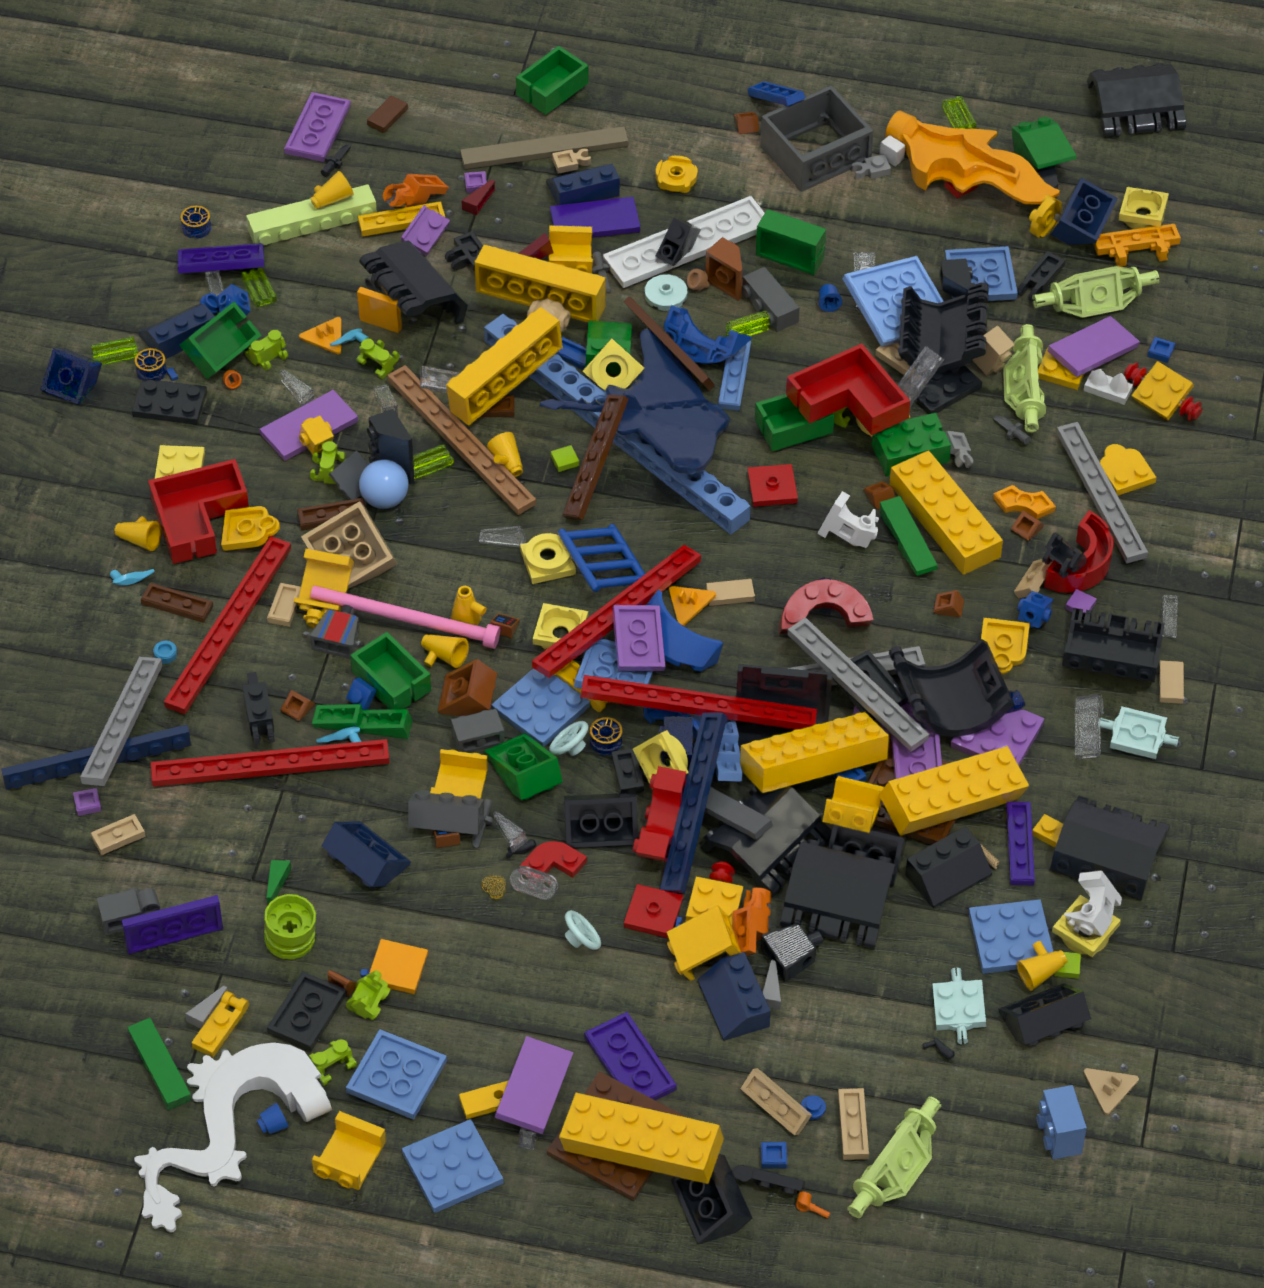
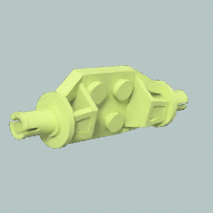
M1119 266L1079 273L1059 283H1051L1050 292L1033 295L1032 299L1036 300L1033 301V305L1035 308L1053 305L1056 312L1064 311L1082 318L1123 310L1136 296L1141 295L1143 286L1159 284V279H1156L1159 278L1156 270L1139 274L1136 267L1124 268ZM1131 288L1130 291L1123 294V289ZM1063 301H1071L1072 304H1063Z
M1026 324L1020 328L1021 337L1013 342L1015 344L1013 347L1014 354L1003 368L1004 401L1015 410L1017 417L1025 420L1024 428L1027 432H1036L1039 429L1038 420L1046 414L1044 393L1040 389L1038 382V365L1043 361L1041 353L1043 342L1040 338L1034 336V327Z
M928 1097L920 1110L915 1108L906 1110L905 1119L895 1128L896 1133L873 1165L868 1166L862 1177L855 1180L853 1189L857 1197L847 1208L852 1216L861 1218L869 1205L881 1206L886 1201L905 1196L932 1159L931 1135L936 1131V1125L932 1118L941 1108V1104H939L940 1102L936 1098ZM877 1185L884 1188V1190L881 1191Z

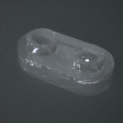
M519 866L510 876V882L514 889L540 899H550L558 891V882L554 876L527 866ZM522 874L526 875L528 880H524ZM544 882H547L550 885V888H547L544 885Z

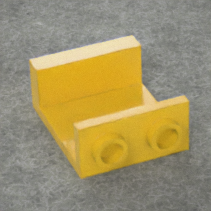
M549 225V240L554 252L549 255V262L592 274V227Z
M305 549L304 558L307 560L299 598L295 597L294 603L300 606L299 609L303 611L318 609L324 613L327 610L340 612L342 606L311 599V591L315 585L347 593L354 561L348 556Z
M441 749L440 768L435 788L431 787L430 793H452L454 796L461 797L473 795L481 799L488 771L487 755Z
M838 776L835 782L832 800H826L823 822L870 833L881 807L882 800L879 794L884 787Z
M718 905L667 932L670 940L667 942L668 948L677 960L674 962L675 967L680 975L684 974L690 981L695 979L692 968L725 951L730 956L741 953L728 915Z
M339 1111L335 1118L336 1130L320 1157L314 1155L312 1158L313 1172L323 1179H332L345 1188L359 1190L386 1143L385 1129Z

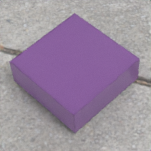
M485 171L464 173L466 193H473L487 183Z
M1076 589L1066 603L1065 610L1073 612V607L1083 609L1082 617L1085 618L1086 610H1092L1097 598Z
M97 788L73 792L78 816L101 812Z

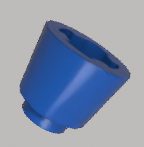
M825 284L819 289L820 309L826 312H833L841 307L843 300L836 286Z
M274 1103L260 1113V1118L257 1119V1123L263 1133L268 1131L269 1134L289 1128L277 1103Z

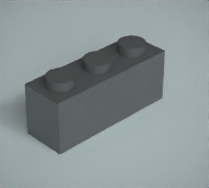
M765 267L743 276L742 293L744 297L753 303L757 312L760 311L765 317L767 324L771 325L776 332L799 322L800 307Z
M419 790L414 792L408 800V827L478 835L484 826V799H479L476 796L466 795L461 797L454 796L452 793L434 794L427 790Z

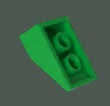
M1049 117L1038 118V121L1021 122L1018 126L1011 127L1014 151L1037 169L1077 159L1059 124Z
M589 320L585 368L611 339L630 354L632 323ZM610 362L606 366V373L620 374L621 366L616 362Z
M526 733L484 750L488 760L508 789L520 800L532 798L535 794L544 790H550L555 785L563 782L558 758Z

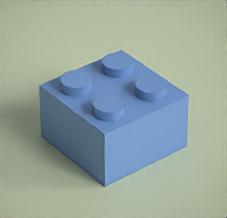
M1073 1085L1043 1090L1042 1101H1039L1040 1113L1036 1115L1039 1129H1043L1045 1134L1043 1142L1046 1151L1050 1150L1052 1159L1082 1154L1087 1127Z

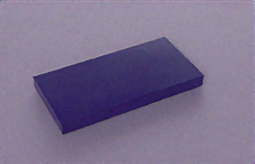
M634 197L550 206L553 226L592 227V238L640 232V223Z
M262 243L178 250V273L265 267Z
M218 895L122 920L128 954L223 929Z
M628 1012L584 1032V1038L611 1078L655 1101L677 1090L676 1083Z

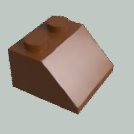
M722 237L706 251L705 272L708 277L707 281L739 301L742 291L740 250L735 243Z
M476 659L446 674L437 712L446 715L468 716L489 710L492 704L493 690L496 686L497 673Z

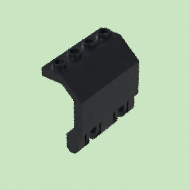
M1157 63L1147 67L1137 65L1128 69L1117 67L1109 71L1098 69L1090 72L1087 84L1088 88H1092L1094 84L1096 85L1104 137H1112L1114 134L1115 136H1120V121L1126 122L1129 135L1134 134V131L1135 134L1159 132L1162 130L1160 117H1166L1169 130H1174V128L1176 130L1186 129L1184 101L1179 75L1171 64Z
M409 240L379 247L375 252L361 256L359 263L369 274L374 273V280L393 301L398 300L397 306L406 317L420 315L427 307L444 303L443 309H446V313L452 312L456 316L454 320L456 324L464 322L468 307L466 302Z
M981 282L969 286L965 295L941 303L921 299L912 286L903 288V298L901 299L902 314L900 315L901 330L899 331L900 347H898L901 359H904L910 367L939 374L970 364L972 359L984 356L986 354L987 341L983 335L987 333L988 306L986 303L989 294L988 284Z
M1073 607L1062 666L1155 682L1165 623H1154L1151 638L1149 635L1152 621L1147 620L1144 626L1145 632L1135 630L1138 622L1137 618H1132L1128 634L1126 632L1129 617L1109 614L1105 630L1106 613L1101 612L1098 620L1099 624L1090 623L1092 617L1091 610H1086L1082 626L1083 609Z
M755 786L749 792L751 797L748 800L743 797L739 802L772 819L773 826L756 840L720 820L718 823L721 827L717 831L712 828L703 837L706 842L700 848L706 854L714 846L729 851L753 875L756 885L759 888L769 890L771 897H774L786 883L773 868L776 867L789 879L800 843H807L804 837L822 842L821 847H823L830 840L832 830L792 787L787 786L762 793Z
M1079 795L1064 821L1054 850L1050 870L1078 880L1080 873L1103 871L1118 893L1142 900L1155 857L1168 835L1170 824L1160 821L1156 827L1157 820L1152 819L1147 824L1142 822V815L1137 814L1135 819H1133V812L1114 807L1112 812H1110L1112 806L1107 804L1103 809L1097 808V801L1091 799L1088 805L1089 798Z
M808 839L807 843L801 842L791 872L780 927L792 925L796 909L794 925L798 924L801 926L803 912L812 913L811 922L808 926V933L815 931L818 917L821 915L817 930L822 937L838 940L842 921H844L840 941L846 942L849 937L850 924H858L860 927L855 941L856 945L861 946L867 926L868 930L864 947L875 949L890 882L895 874L897 865L892 864L891 858L878 856L877 860L868 858L869 853L855 850L854 854L844 852V847L831 844L829 849L821 847L822 842Z

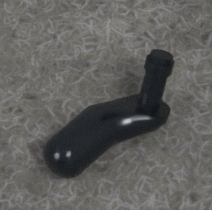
M530 839L522 844L510 845L506 857L511 858L512 854L530 851L536 847L535 840Z
M933 1038V1041L922 1044L925 1049L935 1045L938 1052L947 1059H952L955 1056V1052L944 1045L938 1038Z

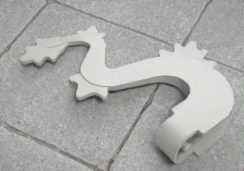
M265 1043L248 1047L233 1056L229 1051L225 1050L218 1061L205 1055L202 1064H188V1071L194 1076L187 1079V1084L190 1087L199 1088L193 1094V1100L195 1102L204 1101V1114L210 1144L207 1149L201 1151L166 1148L157 1151L156 1148L152 1147L149 1149L148 1155L136 1156L134 1158L135 1163L141 1167L139 1170L140 1177H145L146 1190L143 1196L144 1207L142 1216L146 1219L153 1217V1228L164 1227L168 1232H174L176 1230V1220L182 1216L181 1210L174 1207L180 1203V1198L170 1193L161 1185H158L159 1173L165 1167L173 1166L195 1175L209 1176L211 1186H216L222 1179L241 1180L242 1175L239 1170V1163L245 1160L247 1156L244 1151L235 1150L234 1107L242 1094L260 1089L273 1092L283 1100L291 1113L297 1110L305 1122L332 1110L326 1096L327 1094L317 1080L321 1077V1074L303 1050L287 1044Z

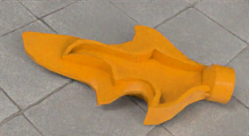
M897 111L890 119L886 128L885 138L890 135L905 144V151L910 160L912 179L918 187L925 191L930 183L942 179L951 182L955 189L961 193H964L974 185L990 184L1023 204H1041L1046 195L1055 198L1060 194V190L1045 183L1031 164L1022 156L1004 150L992 149L988 144L997 136V131L958 129L926 124L903 111Z

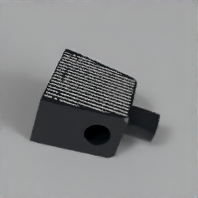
M795 924L763 934L761 949L770 962L771 960L776 961L778 974L784 982H787L815 962V947L823 943V938L818 930L806 935L801 926Z

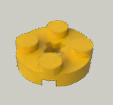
M670 156L668 160L664 162L661 160L656 166V180L658 187L662 190L687 193L697 181L698 169L696 165L692 164V160L687 157Z
M1049 195L1043 198L1037 210L1034 209L1029 216V221H1031L1029 232L1040 238V236L1045 237L1052 230L1057 222L1054 220L1056 213L1059 215L1061 213V201Z

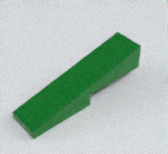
M901 496L881 501L880 516L898 541L899 551L915 574L918 576L938 570V565Z
M361 704L316 705L312 725L315 728L339 731L349 727L360 728L358 733L409 739L413 720L408 709L363 710Z
M151 1018L127 1027L132 1041L147 1072L149 1071L167 1111L190 1102L191 1093Z

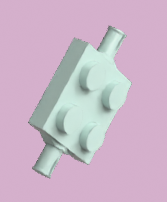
M1121 706L1119 716L1115 721L1100 718L1099 727L1112 730L1110 744L1112 749L1156 759L1158 750L1163 743L1177 747L1179 737L1165 734L1167 717Z
M952 968V981L933 983L936 1029L957 1031V1042L962 1044L961 1036H963V1042L966 1044L968 1042L967 1030L986 1027L982 980L964 981L962 980L961 969L957 968L956 976L955 968Z

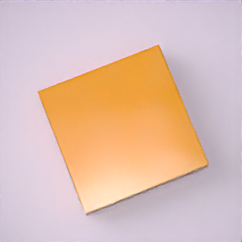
M360 287L357 291L360 321L399 333L402 329L401 311L397 306L398 300L393 301L387 295Z
M381 939L369 973L377 970L382 974L381 979L388 983L387 987L390 989L415 994L428 956V950Z

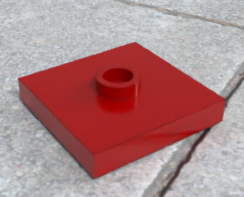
M792 464L747 468L753 507L798 503Z
M637 884L624 920V928L669 938L667 932L675 927L684 895Z

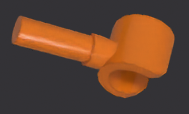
M807 1192L799 1193L796 1201V1207L799 1211H814L828 1219L830 1212L811 1203V1194Z

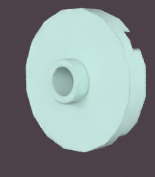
M659 275L649 280L645 286V300L650 306L658 307V310L669 311L671 305L681 307L687 299V286L677 276Z

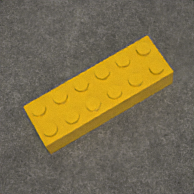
M483 245L475 260V287L478 293L529 307L533 301L550 299L553 302L561 303L564 309L570 311L571 318L584 322L589 320L599 321L606 307V277L488 245Z
M540 307L535 312L530 313L522 323L514 326L511 332L500 338L489 350L484 351L472 364H468L460 374L451 378L446 384L450 412L468 426L471 425L563 348L560 321Z
M929 450L891 467L890 486L893 487L898 496H901L906 506L963 575L1001 558L1003 539Z
M856 713L845 718H837L830 722L815 724L811 727L796 729L792 732L774 735L770 738L755 740L741 745L740 766L742 772L762 793L886 760L889 735L867 713Z
M1006 746L888 781L879 796L901 836L1003 805L1007 802L1019 800L1029 787V784L1009 747Z
M575 1093L559 1136L564 1150L706 1184H709L724 1141L720 1125L580 1093Z

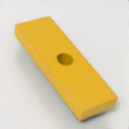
M508 1081L459 1094V1100L466 1119L497 1111Z

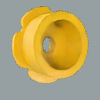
M308 609L303 619L307 621L306 624L315 628L325 613L317 609Z

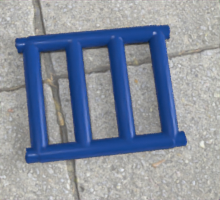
M610 524L608 528L576 531L560 529L558 531L560 539L593 592L599 591L600 588L632 585L645 575L644 570L615 524ZM612 536L616 544L576 547L572 540ZM622 552L625 560L586 563L582 556ZM632 568L635 576L595 579L592 572Z

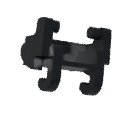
M1057 532L1052 534L1045 546L1047 551L1042 558V562L1048 565L1052 562L1050 558L1052 557L1062 565L1059 575L1065 578L1069 574L1067 572L1068 568L1072 572H1076L1086 564L1087 559L1079 549L1072 548Z

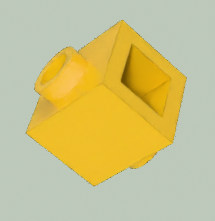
M320 415L315 418H308L301 424L299 440L303 446L308 447L312 455L315 452H322L323 443L327 441L333 442L332 428L327 421L324 422Z

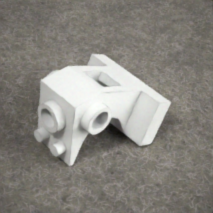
M842 491L828 513L818 534L826 538L829 531L853 546L867 548L870 541L875 540L878 532V527H875V522L877 523L879 517H875L876 510L873 509L869 516L857 517L853 515L846 505L850 495Z
M1103 871L1080 873L1078 882L1090 896V900L1082 906L1080 911L1065 913L1064 916L1069 921L1068 924L1073 926V931L1076 933L1082 931L1087 935L1103 936L1111 924L1114 906H1121L1122 897Z

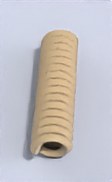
M981 845L983 852L986 856V859L988 861V864H990V866H992L994 869H997L996 866L999 864L998 859L994 858V856L991 855V853L988 852V850H986V848L983 847V845Z

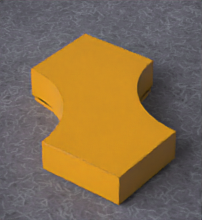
M1011 485L993 494V499L1005 513L1025 511L1034 518L1039 519L1055 512L1056 506L1044 491L1028 493Z

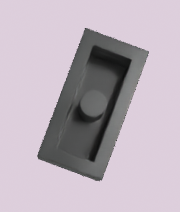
M497 709L484 710L480 713L451 719L452 736L458 752L471 753L505 742L504 728Z

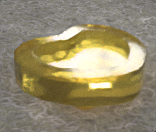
M491 875L482 880L481 887L484 891L489 892L490 897L497 899L505 893L506 881L502 876Z

